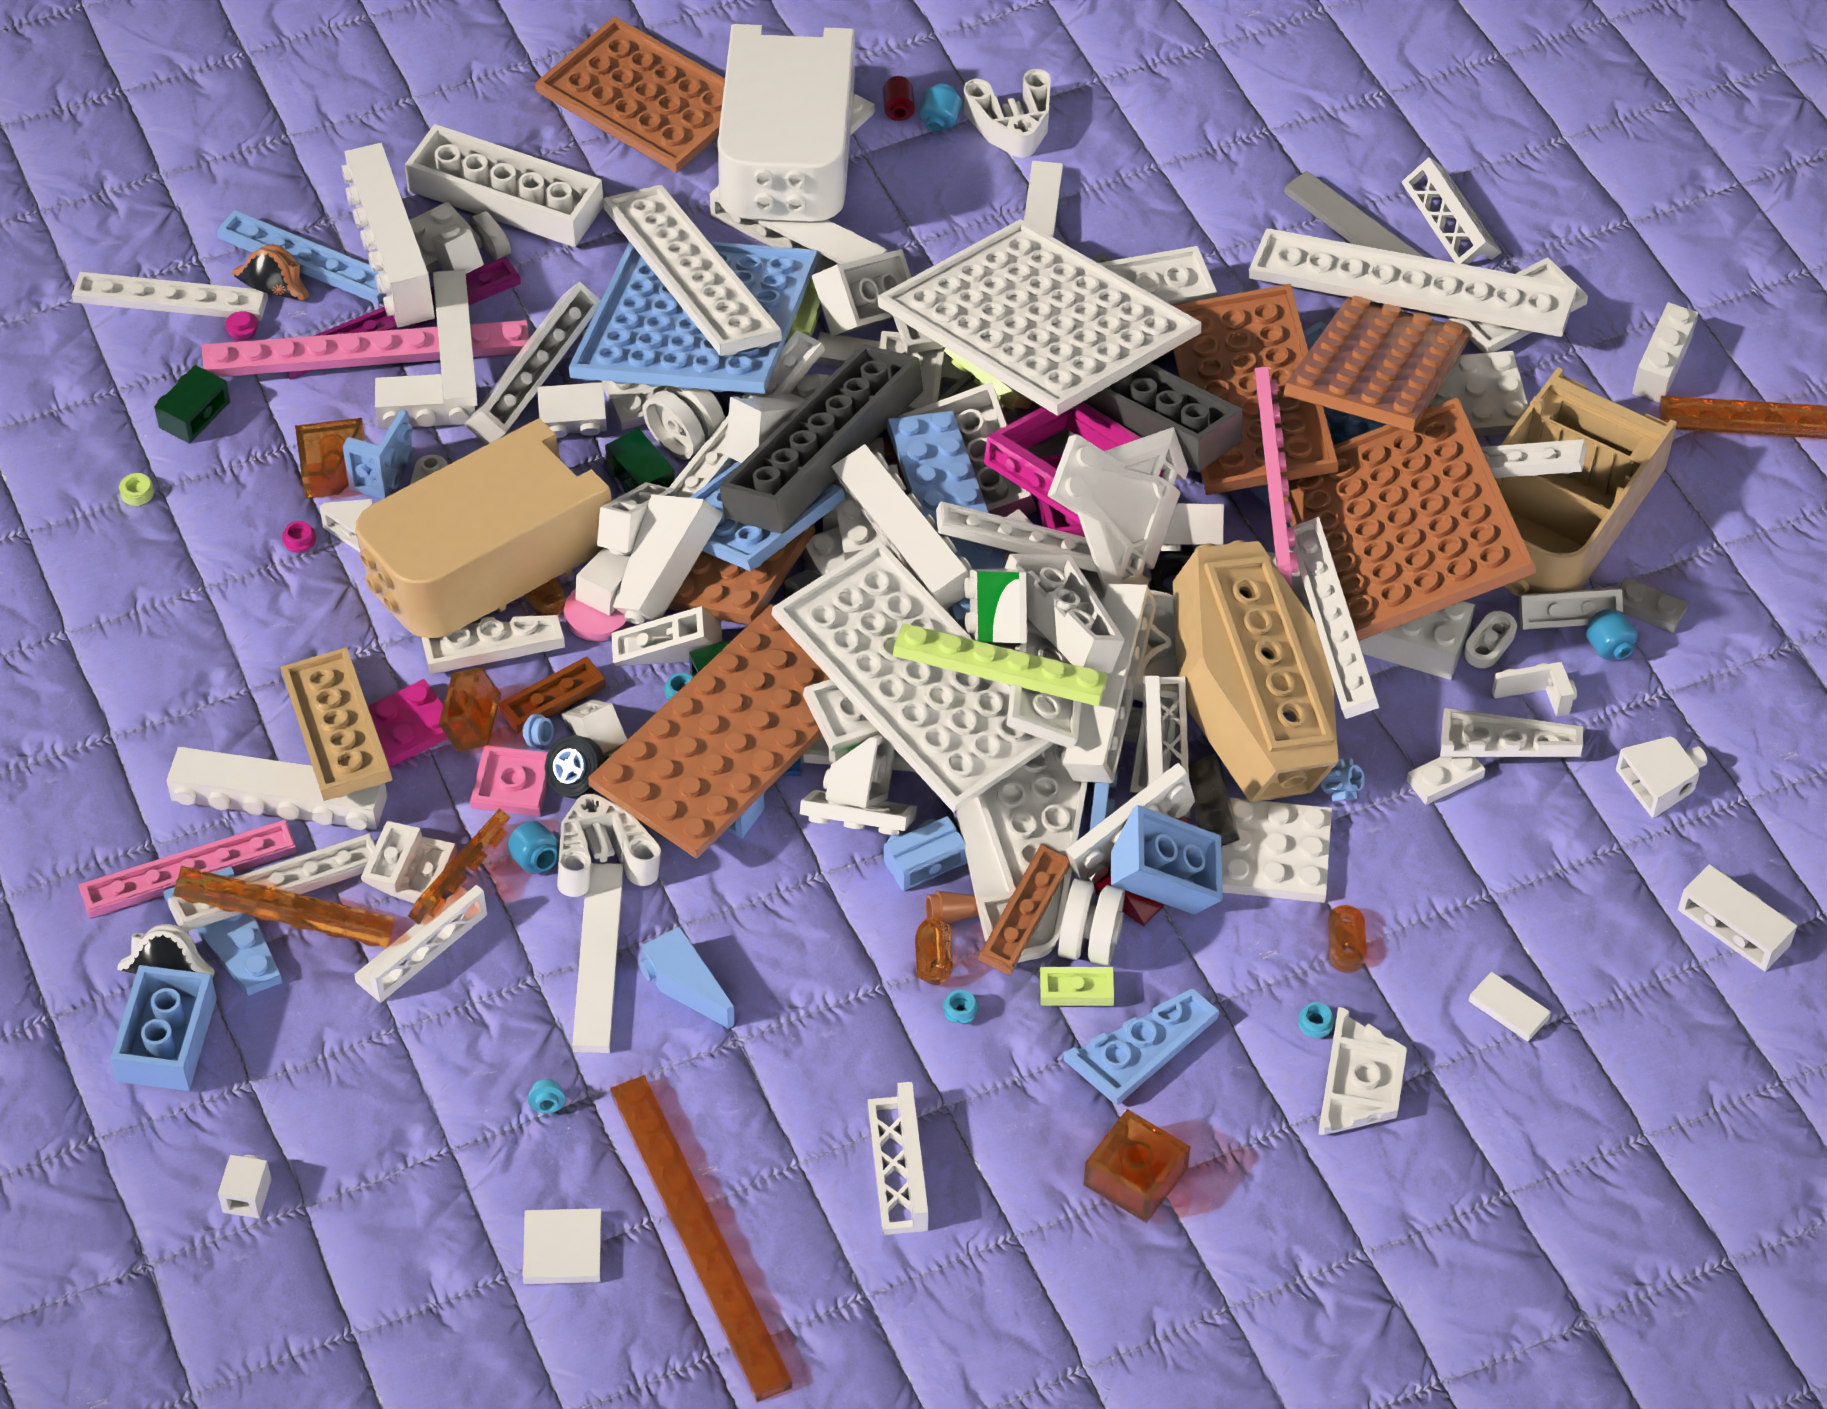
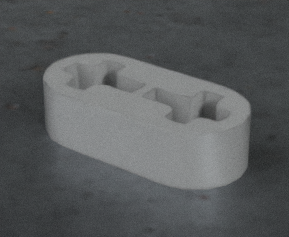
M487 211L471 216L472 229L479 235L483 247L494 260L511 254V247L506 234Z

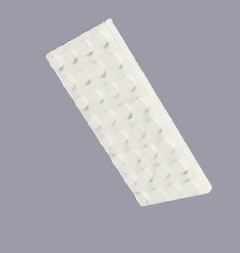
M880 540L772 608L771 615L953 813L1055 744L1007 726L1011 685L893 656L894 644L903 623L973 639Z

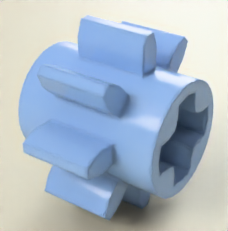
M1352 758L1339 759L1336 766L1321 782V787L1326 794L1332 795V801L1357 799L1356 791H1360L1364 786V773L1358 765H1353Z

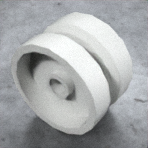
M666 386L663 391L656 392L643 404V416L654 438L671 455L682 460L693 457L725 419L722 407L709 389H681L679 387Z
M1075 878L1069 891L1063 916L1058 955L1059 957L1077 960L1083 954L1088 939V958L1090 963L1109 967L1122 928L1125 889L1106 885L1100 892L1097 906H1094L1096 891L1093 882Z

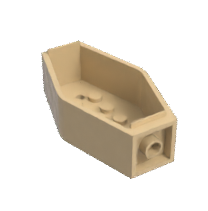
M1236 540L1229 544L1214 546L1212 543L1203 544L1195 549L1173 581L1177 677L1185 676L1186 708L1249 802L1311 794L1339 762L1333 679L1317 626L1259 541L1245 542L1244 540ZM1261 651L1268 652L1271 655V660L1265 658ZM1283 713L1290 714L1294 721L1287 720Z

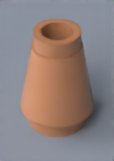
M936 890L934 894L926 896L925 910L929 923H936L938 926L979 916L975 895Z

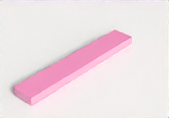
M285 819L78 885L89 919L164 896L163 891L224 868L231 866L234 873L297 854V849Z

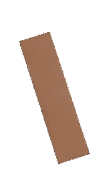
M1040 844L978 957L979 961L1009 976L1012 974L1071 866L1067 856Z

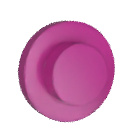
M239 311L231 314L226 319L225 328L234 340L247 341L255 335L258 322L252 313Z
M304 521L291 522L283 532V545L292 552H305L316 543L315 530Z

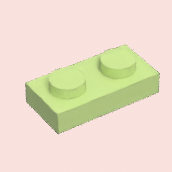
M1040 967L1041 1006H1114L1113 967Z

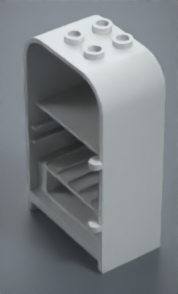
M731 25L718 136L719 199L721 206L726 212L745 219L813 222L832 218L842 210L846 196L855 83L854 29L824 27L823 37L762 35V25Z

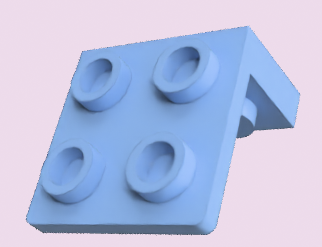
M399 411L379 446L369 441H361L351 437L346 439L343 444V453L349 490L384 499L389 496L392 489L398 487L406 465H411L415 456V447L412 446L411 440L412 425L409 424L408 411Z

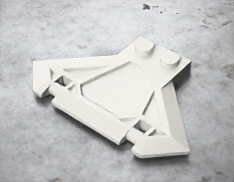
M1174 427L1105 451L1078 434L1068 438L1048 497L1079 516L1105 594L1108 584H1149V580L1142 575L1144 568L1154 569L1181 493L1174 487L1175 480L1177 478L1184 481L1188 473V467ZM1161 470L1164 471L1162 477L1159 476ZM1129 559L1133 560L1131 566L1127 565Z

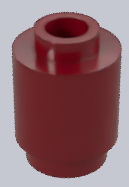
M894 76L888 79L883 87L884 112L891 120H907L915 111L913 86L902 76Z

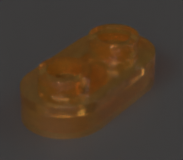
M554 577L548 580L547 583L523 595L538 616L560 615L564 611L566 597L562 587Z
M1340 905L1330 912L1328 918L1329 961L1336 970L1343 973H1353L1360 970L1365 963V920L1359 909L1350 905ZM1342 919H1348V920H1351V921H1350V922H1345V921H1343ZM1350 948L1353 952H1346L1343 949Z
M935 916L928 917L920 924L915 935L917 975L921 980L937 986L947 980L953 970L951 928L947 922Z

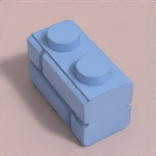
M948 816L937 821L936 819H929L912 832L907 834L900 832L899 835L891 836L884 843V862L891 874L894 875L901 890L905 891L966 864V843L959 832L956 831Z

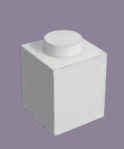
M454 224L444 227L440 230L441 234L431 238L443 271L465 270V274L484 265L471 230Z
M230 1155L218 1191L223 1213L260 1219L272 1180L267 1160H262L255 1155H244L243 1157Z

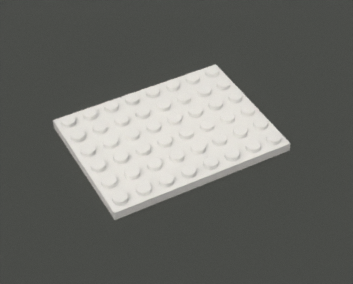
M1021 219L878 295V307L1057 416L1201 334V322Z

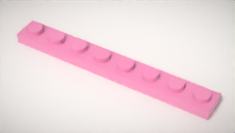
M1268 367L1255 368L1276 565L1292 588V573L1299 572L1297 553L1289 552V548L1296 546L1294 527L1286 526V522L1293 521L1291 502H1284L1283 497H1290L1288 476L1281 477L1280 474L1281 472H1287L1285 452H1278V448L1284 447L1282 427L1275 428V424L1281 423L1279 403L1272 404V400L1278 399L1276 379H1269Z

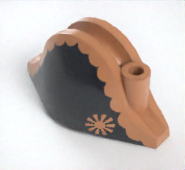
M267 244L262 246L248 257L244 265L236 267L231 275L244 284L264 293L303 301L309 297V292L299 277L300 264L295 262L291 254L279 245Z

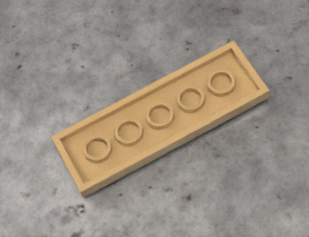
M347 647L281 666V672L323 801L343 797L349 793L392 781L385 754Z

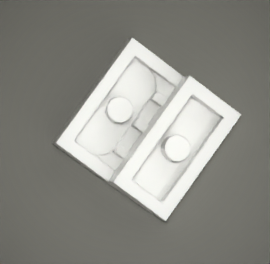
M387 821L361 879L366 884L391 896L417 905L433 908L457 854L456 844L423 837L421 829L418 827Z

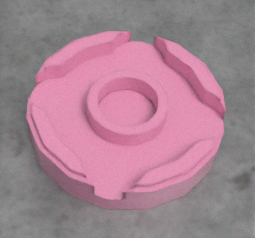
M576 589L570 593L565 601L564 618L570 627V631L575 636L586 641L609 640L608 637L612 636L611 633L627 629L630 625V622L624 619L625 614L617 609L609 616L576 600Z

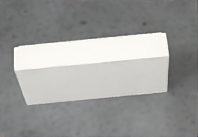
M1492 971L1469 997L1470 1003L1527 1042L1549 1020L1551 1011Z

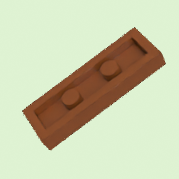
M586 656L499 702V711L516 733L519 734L523 731V726L530 715L542 714L545 718H549L605 688L606 681L604 676Z

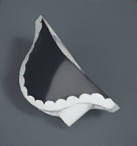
M171 924L157 925L146 934H132L131 955L123 958L117 970L136 974L139 965L206 973L211 974L212 977L214 976V969L199 955L191 936L184 929Z

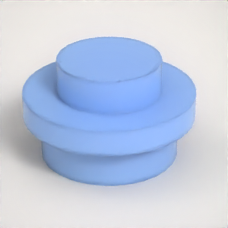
M542 714L530 715L523 726V737L527 745L533 749H540L543 746L549 745L554 735L552 721L549 718H545Z

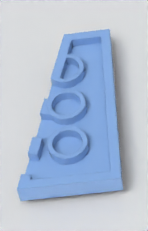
M230 866L163 891L164 898L168 902L169 898L236 876ZM252 911L193 929L201 938L205 947L216 955L221 961L223 968L248 996L282 983L279 970Z
M1192 988L1154 1007L1151 1013L1139 1019L1134 1017L1124 1022L1122 1028L1108 1035L1102 1033L1092 1038L1090 1044L1078 1050L1074 1047L1064 1052V1061L1117 1106L1216 1021L1219 1016V1010Z

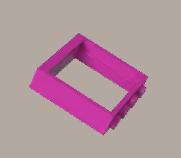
M1084 402L1077 404L1076 408L1072 410L1070 408L1058 416L1041 407L987 436L984 464L1080 525L1081 522L1077 514L1048 497L1057 469L1026 449L1065 428L1083 437L1103 451L1141 438ZM1161 470L1160 477L1163 476L1164 471Z

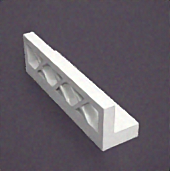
M1429 157L1402 181V184L1455 263L1468 265L1481 253L1493 260L1501 253L1446 169ZM1426 174L1428 177L1426 191H1417L1414 184ZM1433 197H1441L1443 199L1440 212L1430 211ZM1447 218H1456L1457 220L1454 233L1444 232ZM1470 240L1474 246L1460 256L1458 253L1460 241Z
M1145 676L1142 678L1147 787L1164 774L1162 758L1169 751L1180 760V765L1185 769L1188 777L1189 768L1185 676ZM1177 684L1178 700L1168 709L1160 702V685ZM1177 706L1179 718L1172 713ZM1161 709L1165 712V714L1162 717ZM1167 716L1179 725V735L1171 744L1162 737L1161 723ZM1178 741L1180 743V753L1173 748ZM1162 744L1166 747V749L1163 752ZM1190 810L1184 815L1185 818L1190 817Z
M477 885L468 892L463 887H460L355 973L356 983L378 1002L382 1003L487 916L484 891Z
M912 1082L897 1083V1097L868 1099V1113L883 1235L928 1231L929 1212ZM898 1109L899 1118L889 1127L877 1119L876 1111ZM899 1128L901 1130V1135L896 1132ZM879 1130L884 1133L881 1137H879ZM889 1138L903 1147V1150L894 1160L881 1151V1147ZM903 1160H904V1163H905V1167H903V1166L900 1164ZM883 1163H885V1164L887 1165V1167H886L884 1170H883ZM894 1170L907 1179L906 1184L898 1192L885 1184V1179ZM907 1193L909 1196V1200L904 1197ZM886 1195H888L890 1198H892L888 1203H887V1196H886ZM899 1203L911 1212V1220L889 1222V1212Z

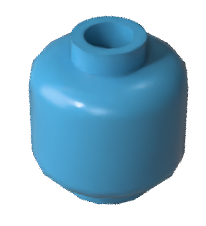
M937 84L925 91L918 115L926 127L932 131L941 132L943 129H950L956 125L962 106L961 97L952 86Z
M1603 609L1597 612L1588 621L1586 637L1598 655L1606 660L1615 658L1622 660L1628 657L1633 652V645L1638 637L1634 626L1625 614L1619 610Z
M529 821L519 825L514 829L507 843V851L510 857L524 871L530 874H539L549 870L555 865L559 856L560 843L556 836L537 821Z

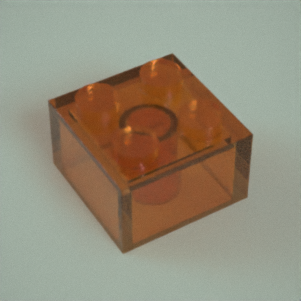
M1126 1109L1085 1162L1083 1185L1147 1223L1188 1170L1191 1146Z

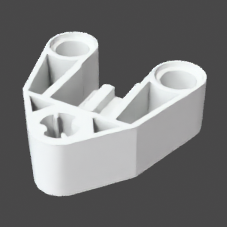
M1042 69L1027 71L1023 76L1022 96L1025 114L1020 102H1015L1014 98H1010L1008 103L1002 104L1005 117L989 82L983 79L969 80L964 86V114L989 143L1016 157H1029L1036 151L1048 133L1050 75Z
M585 794L580 796L561 822L557 878L559 891L570 897H578L588 891L591 874V856L588 851V843L594 859L599 858L600 862H606L607 857L614 856L616 852L620 864H623L627 878L633 884L648 886L657 881L661 848L639 821L618 805L599 795Z

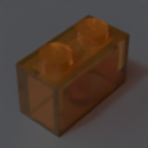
M483 667L456 672L451 675L438 725L458 752L487 746L490 742L502 694Z

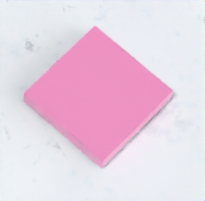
M484 745L470 799L471 808L540 817L548 787L544 767L548 752Z

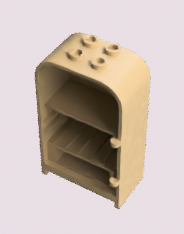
M1557 367L1537 396L1532 399L1529 407L1501 445L1584 439L1587 448L1582 472L1569 474L1558 473L1495 478L1536 570L1535 574L1503 587L1509 589L1512 594L1518 597L1519 594L1581 590L1665 470L1677 421L1670 419L1666 423L1647 413L1644 416L1586 390V385L1564 376V369Z
M538 418L389 495L362 511L356 520L355 532L360 548L359 556L366 572V583L370 591L414 635L424 638H438L454 633L495 610L498 612L506 610V604L562 574L565 577L571 575L573 568L595 557L604 548L597 546L600 507L612 501L610 488L592 469L576 476L560 459L556 434Z

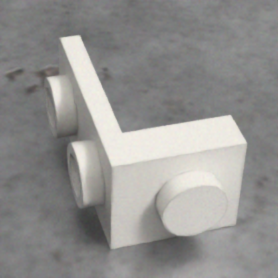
M1562 662L1541 663L1533 667L1507 669L1495 674L1492 694L1495 699L1546 690L1556 717L1570 715L1572 702L1577 698L1575 683L1572 679H1568Z

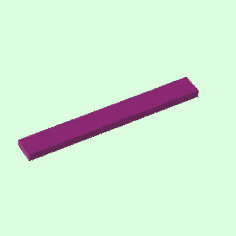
M506 256L465 274L468 306L521 284L520 275ZM434 286L430 288L435 319H437ZM384 306L314 336L414 329L435 319L397 328L394 316H387ZM313 370L290 371L285 373L291 380Z

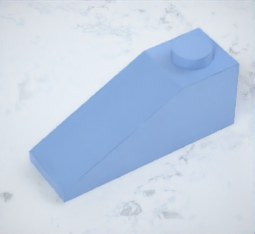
M680 927L641 945L642 961L639 962V966L647 981L653 980L660 992L729 1029L735 1025L733 1004Z

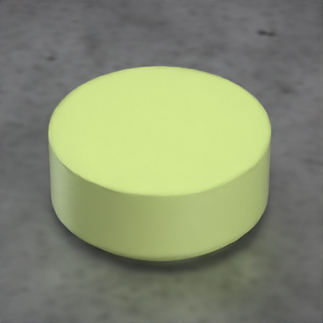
M142 473L129 474L119 484L121 498L128 505L140 506L146 504L154 495L151 478Z

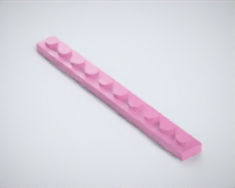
M527 320L470 324L473 358L518 354L529 340ZM437 327L202 344L203 369L218 377L440 360Z

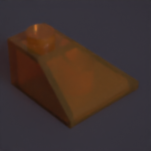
M362 418L295 425L305 498H323L339 495L349 486L343 444L348 437L361 441L365 440Z

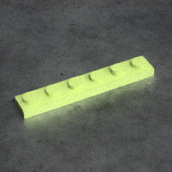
M905 623L902 624L893 649V656L1013 686L1018 684L1025 689L1098 707L1108 679V673Z

